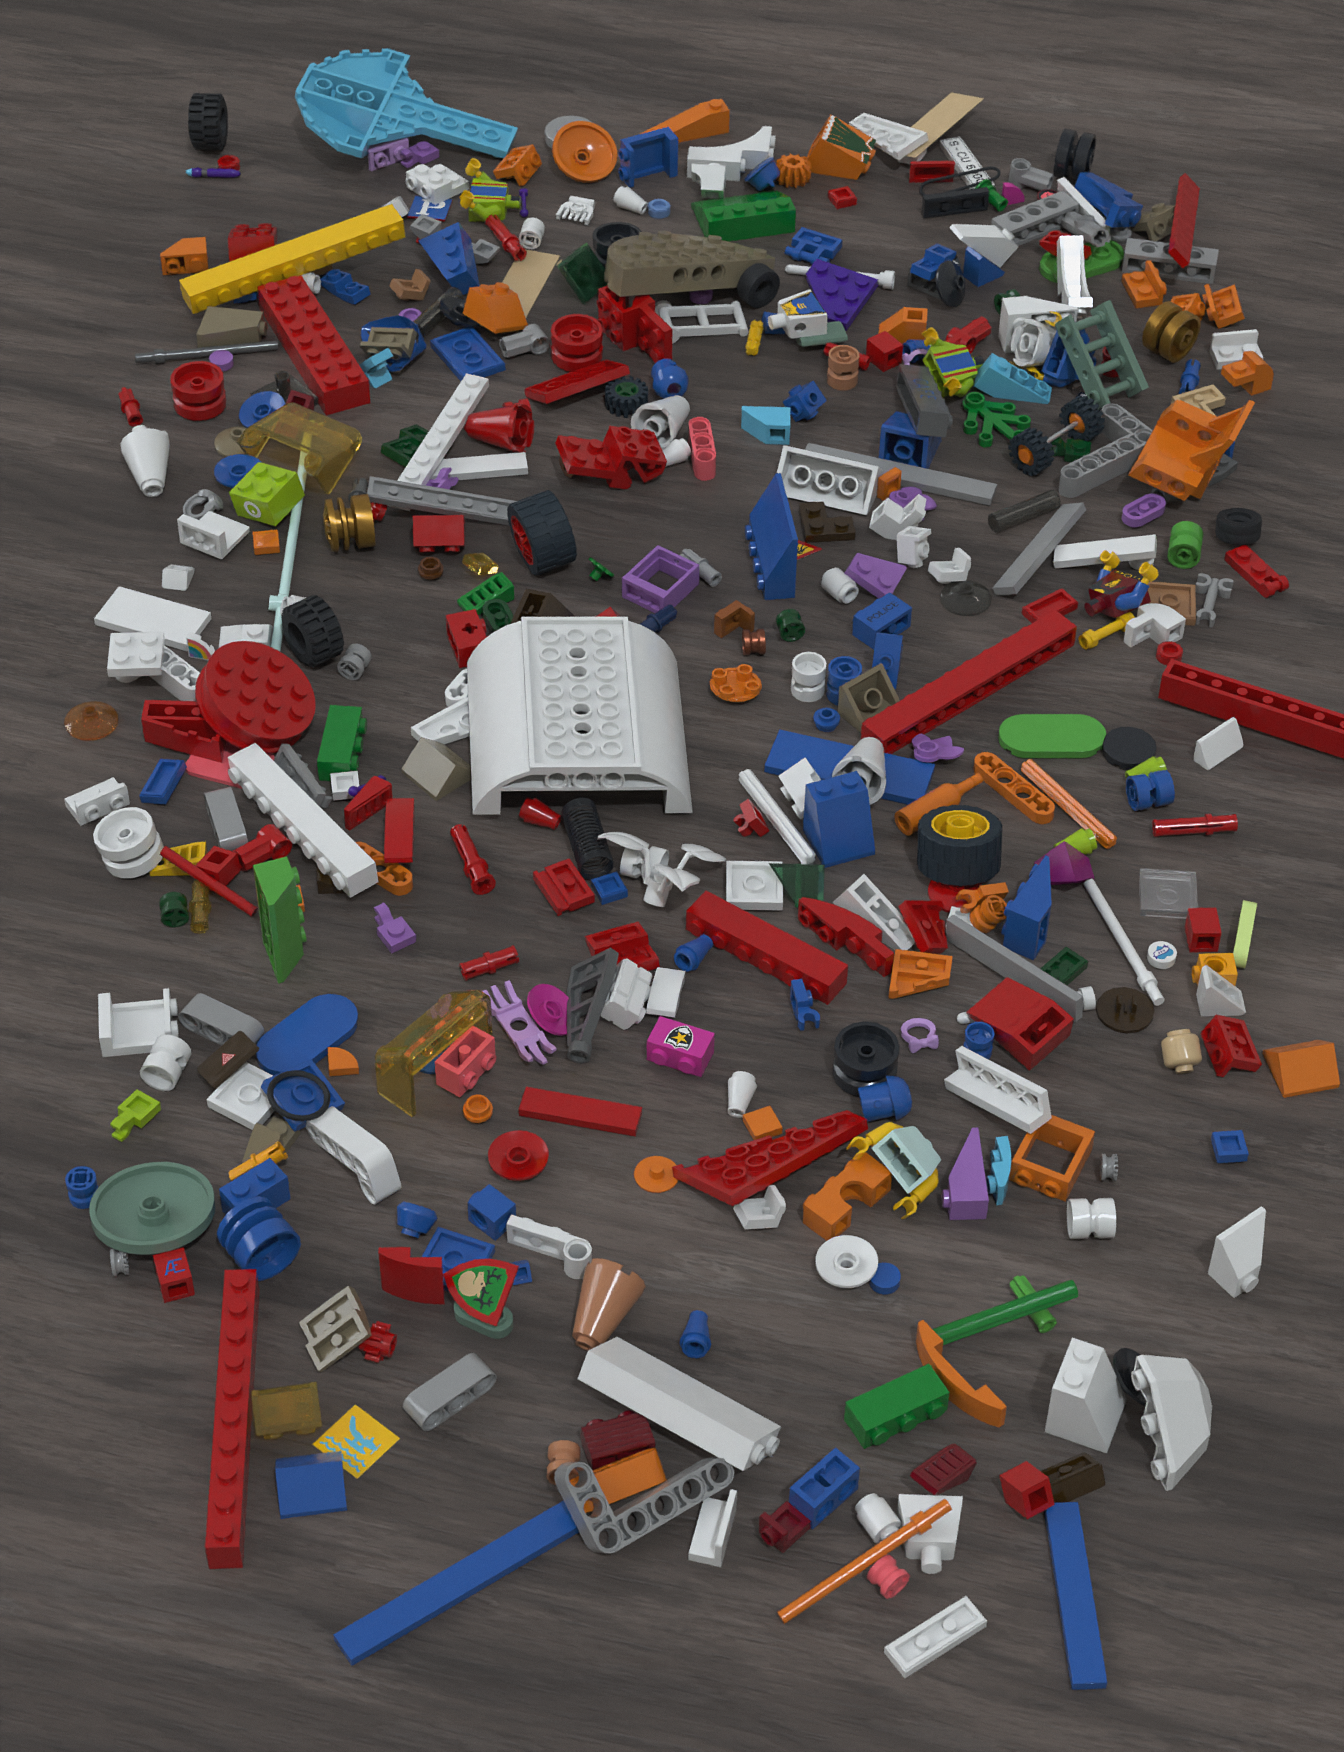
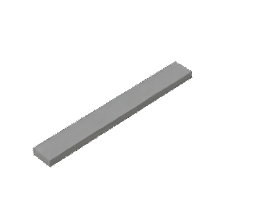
M808 443L805 449L807 451L879 466L883 470L882 475L896 467L902 471V487H916L925 492L991 506L997 491V484L812 443Z

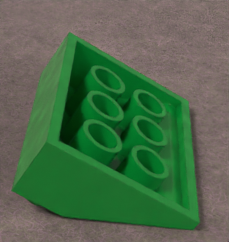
M779 191L691 202V207L704 236L707 238L709 235L720 236L723 241L730 242L795 232L796 208L791 198Z

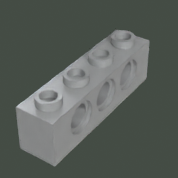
M1060 191L992 218L991 225H995L1001 230L1006 228L1014 235L1013 241L1016 245L1020 246L1045 236L1051 231L1062 229V219L1066 213L1074 211L1079 214L1080 203L1066 192Z
M1127 238L1122 273L1144 271L1146 261L1151 260L1154 267L1158 269L1161 278L1213 284L1219 249L1192 246L1190 264L1185 268H1181L1168 254L1170 243Z

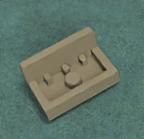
M1164 203L1152 206L1151 211L1141 213L1139 222L1135 227H1130L1131 232L1147 231L1149 241H1158L1171 234L1175 205L1165 206Z
M371 327L368 341H361L360 347L368 357H372L389 348L393 355L391 359L410 358L417 332L413 328Z

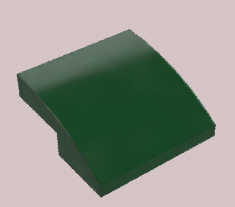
M417 424L401 429L398 439L382 444L381 453L406 467L429 431Z

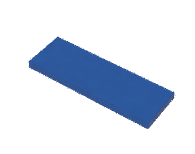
M779 729L765 763L764 772L780 775L803 758H806L821 780L831 778L835 766L854 746ZM884 753L886 788L881 799L910 804L927 794L935 772V764Z

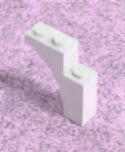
M763 126L750 138L731 145L718 147L689 146L687 178H692V164L708 165L710 163H719L726 168V180L740 181L741 172L745 173V169H754L764 160L774 157L776 136H772V127Z
M1060 236L1057 241L1058 296H1062V304L1078 308L1077 321L1085 318L1092 308V297L1089 294L1085 276L1083 236Z

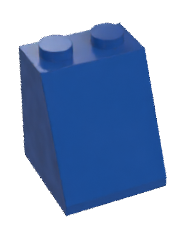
M896 411L881 426L879 458L929 469L941 442V437L917 435L908 414Z
M857 771L805 785L803 832L823 868L875 855L868 789Z

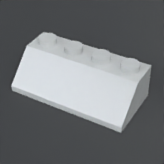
M784 445L777 473L782 475L788 498L805 502H824L827 507L868 515L877 496L878 477L882 475L883 470L879 466Z

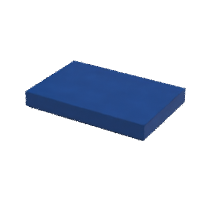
M466 327L430 340V347L460 381L463 380L466 373L485 378L505 370L504 361L473 327Z

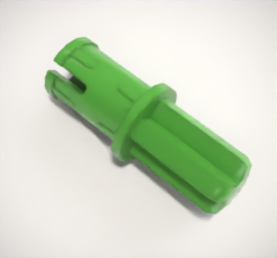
M1018 1275L1009 1284L1017 1298L1036 1292L1025 1276ZM1048 1308L1029 1314L1039 1328L1040 1333L1050 1331L1057 1324V1320L1052 1316Z

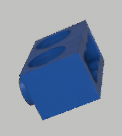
M835 1447L790 1487L789 1503L811 1521V1529L813 1530L858 1490L860 1467Z

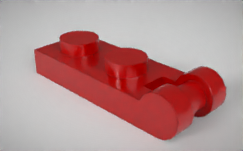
M1242 545L1225 552L1224 560L1263 597L1268 598L1273 596L1275 591L1282 592L1289 588V581L1286 576L1278 575L1247 545Z

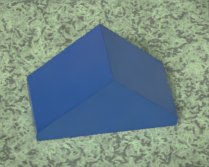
M968 246L965 249L963 275L976 287L1004 275L1005 272L973 248Z

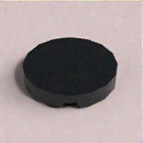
M1119 727L1111 730L1106 734L1102 746L1103 756L1107 762L1113 766L1115 763L1123 770H1130L1152 756L1155 757L1157 750L1156 742L1152 736L1144 730L1135 727Z

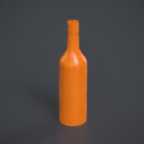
M976 773L958 784L944 783L898 810L894 815L897 827L903 834L907 836L912 835L918 831L919 820L924 814L942 806L959 805L962 796L966 792L983 782L982 776Z

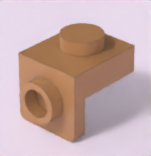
M415 269L411 280L392 278L389 287L401 300H423L429 288L430 279L421 269Z

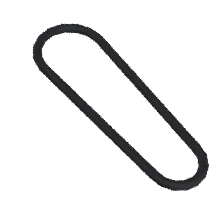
M989 166L930 179L921 184L919 192L922 196L927 195L923 192V187L931 182L986 170L997 171V175L989 179L992 182L1000 177L1001 171L997 167ZM976 182L946 192L965 190L977 186L980 182Z

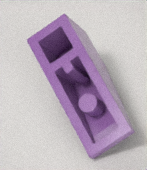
M978 1128L971 1129L948 1177L947 1189H942L943 1208H948L949 1220L986 1219L989 1199Z

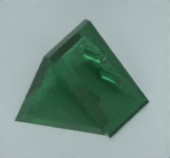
M769 863L794 901L795 908H798L799 899L802 897L824 901V864Z

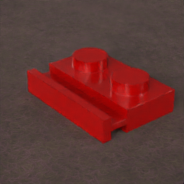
M570 858L544 867V871L539 873L537 870L533 872V880L558 916L562 915L563 911L569 910L570 912L595 902V894Z

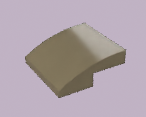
M350 1286L345 1287L299 1322L309 1342L305 1346L317 1370L321 1373L371 1336L369 1322L355 1289Z

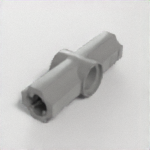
M1071 211L1067 212L1062 219V227L1075 236H1083V243H1090L1095 247H1101L1109 239V231L1096 224L1093 215H1080Z

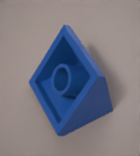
M342 1451L276 1459L275 1472L281 1519L347 1511Z

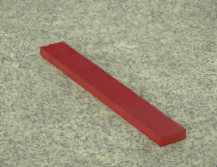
M1186 173L1179 177L1168 254L1181 268H1185L1190 264L1200 188Z

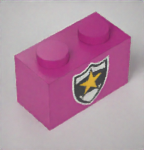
M660 1016L647 1039V1060L657 1065L680 1070L686 1074L702 1077L714 1053L715 1033Z

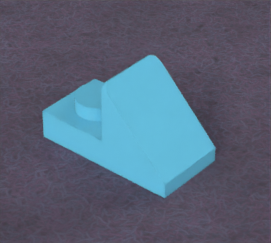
M389 348L359 364L369 380V386L372 388H377L392 380V376L386 367L388 365L386 360L393 357Z

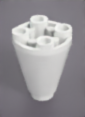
M138 425L122 439L120 443L121 452L143 494L148 497H156L163 492L170 452L169 436L166 431Z

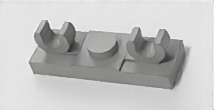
M281 744L273 761L319 807H329L333 798L326 796V788L318 784L314 775L308 769V764L301 761L302 756L295 753L290 744Z

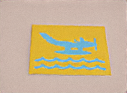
M355 1404L312 1445L323 1453L342 1451L343 1469L358 1479L400 1438Z

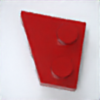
M905 900L898 906L903 915V920L908 926L920 952L941 954L948 948L947 937L945 936V921L940 920L939 912L943 909L942 901Z

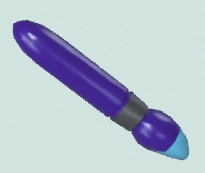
M195 167L186 170V174L191 177L235 178L241 174L235 169H201Z

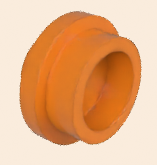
M476 1094L470 1096L463 1106L464 1117L473 1123L485 1122L493 1114L492 1103L484 1095Z

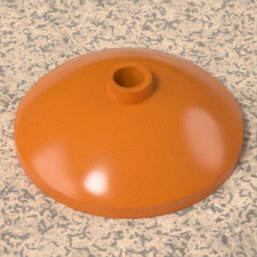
M574 121L568 123L557 132L553 140L552 154L555 163L565 175L576 181L585 183L598 182L606 178L616 165L617 148L613 138L606 130L592 122Z

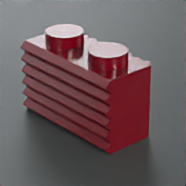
M631 1410L624 1411L613 1419L605 1421L602 1419L591 1420L586 1426L581 1427V1442L592 1470L640 1451L655 1448V1438L651 1432L647 1417Z

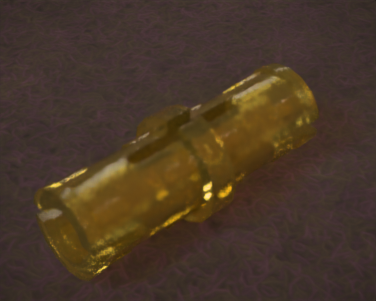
M196 880L191 885L192 900L189 902V911L191 913L190 929L194 933L202 934L209 929L208 914L211 912V902L209 900V888Z

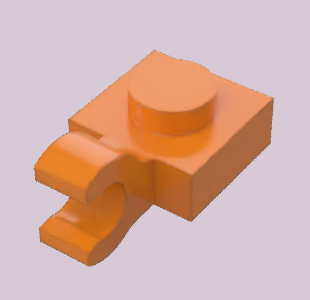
M1006 882L981 885L977 890L963 889L959 891L956 900L965 899L968 904H964L960 909L961 913L966 914L970 913L977 905H981L988 896L997 895L1004 899L1009 891Z

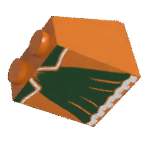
M830 114L807 154V160L811 162L812 166L811 173L857 180L861 173L866 174L871 165L870 161L876 152L873 149L876 140Z

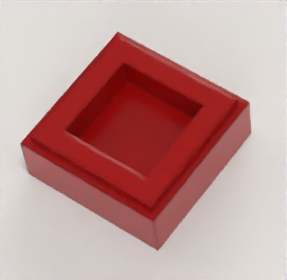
M848 186L828 191V199L836 209L857 205V197Z

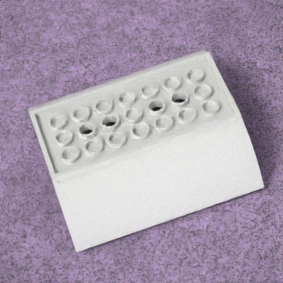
M521 617V621L506 625L490 634L474 649L467 661L473 815L500 814L501 791L663 790L665 813H692L677 661L667 643L655 632L640 624L628 621V617ZM574 674H582L583 676H582V677H576V676H573V675H574ZM583 711L586 712V714L580 715L575 712ZM579 730H584V731H587L588 733H586V734H580V733H578L577 731H579Z

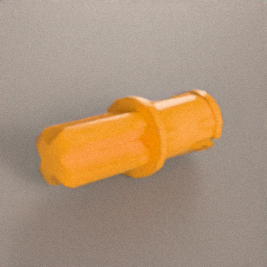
M277 1141L259 1154H251L249 1160L229 1171L230 1181H233L269 1158L275 1164L286 1160L288 1154L286 1152L283 1153L286 1151L285 1148Z

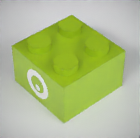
M258 462L229 492L237 516L277 526L305 496L297 472Z

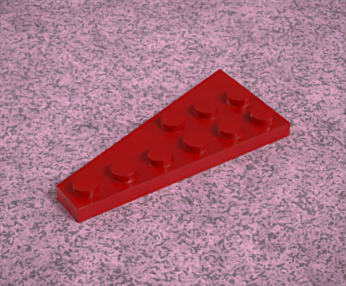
M845 1110L814 1120L813 1127L806 1129L793 1127L785 1130V1136L773 1140L768 1135L728 1148L725 1151L726 1155L710 1158L707 1155L698 1158V1164L684 1168L682 1164L673 1166V1177L734 1206L868 1130L867 1119Z

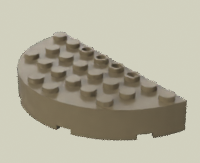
M664 230L658 231V234L639 232V235L622 238L609 246L604 281L608 282V288L620 297L737 288L738 281L747 268L756 263H762L774 270L775 258L768 255L764 249H753L723 241L720 236L709 235L707 238L672 234Z

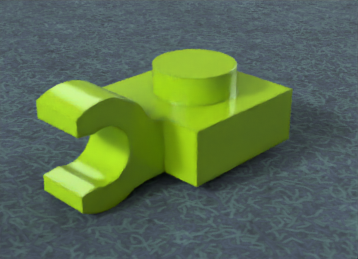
M138 1089L134 1091L117 1107L119 1116L110 1123V1126L116 1129L112 1133V1137L122 1142L129 1136L134 1125L143 1128L161 1111L160 1102Z

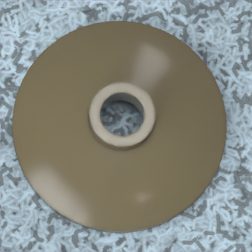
M235 426L221 431L214 440L215 450L223 457L235 454L253 456L261 450L263 437L258 431L247 429L244 426Z

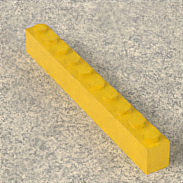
M392 204L180 279L182 297L193 314L204 311L208 306L215 307L258 291L257 286L284 280L291 276L303 275L405 238L403 219Z

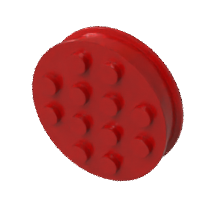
M236 641L221 646L211 655L196 680V701L204 719L219 736L241 749L256 743L266 754H273L278 752L281 744H290L292 747L299 740L303 731L310 725L315 714V695L304 672L285 654L265 644L252 641Z

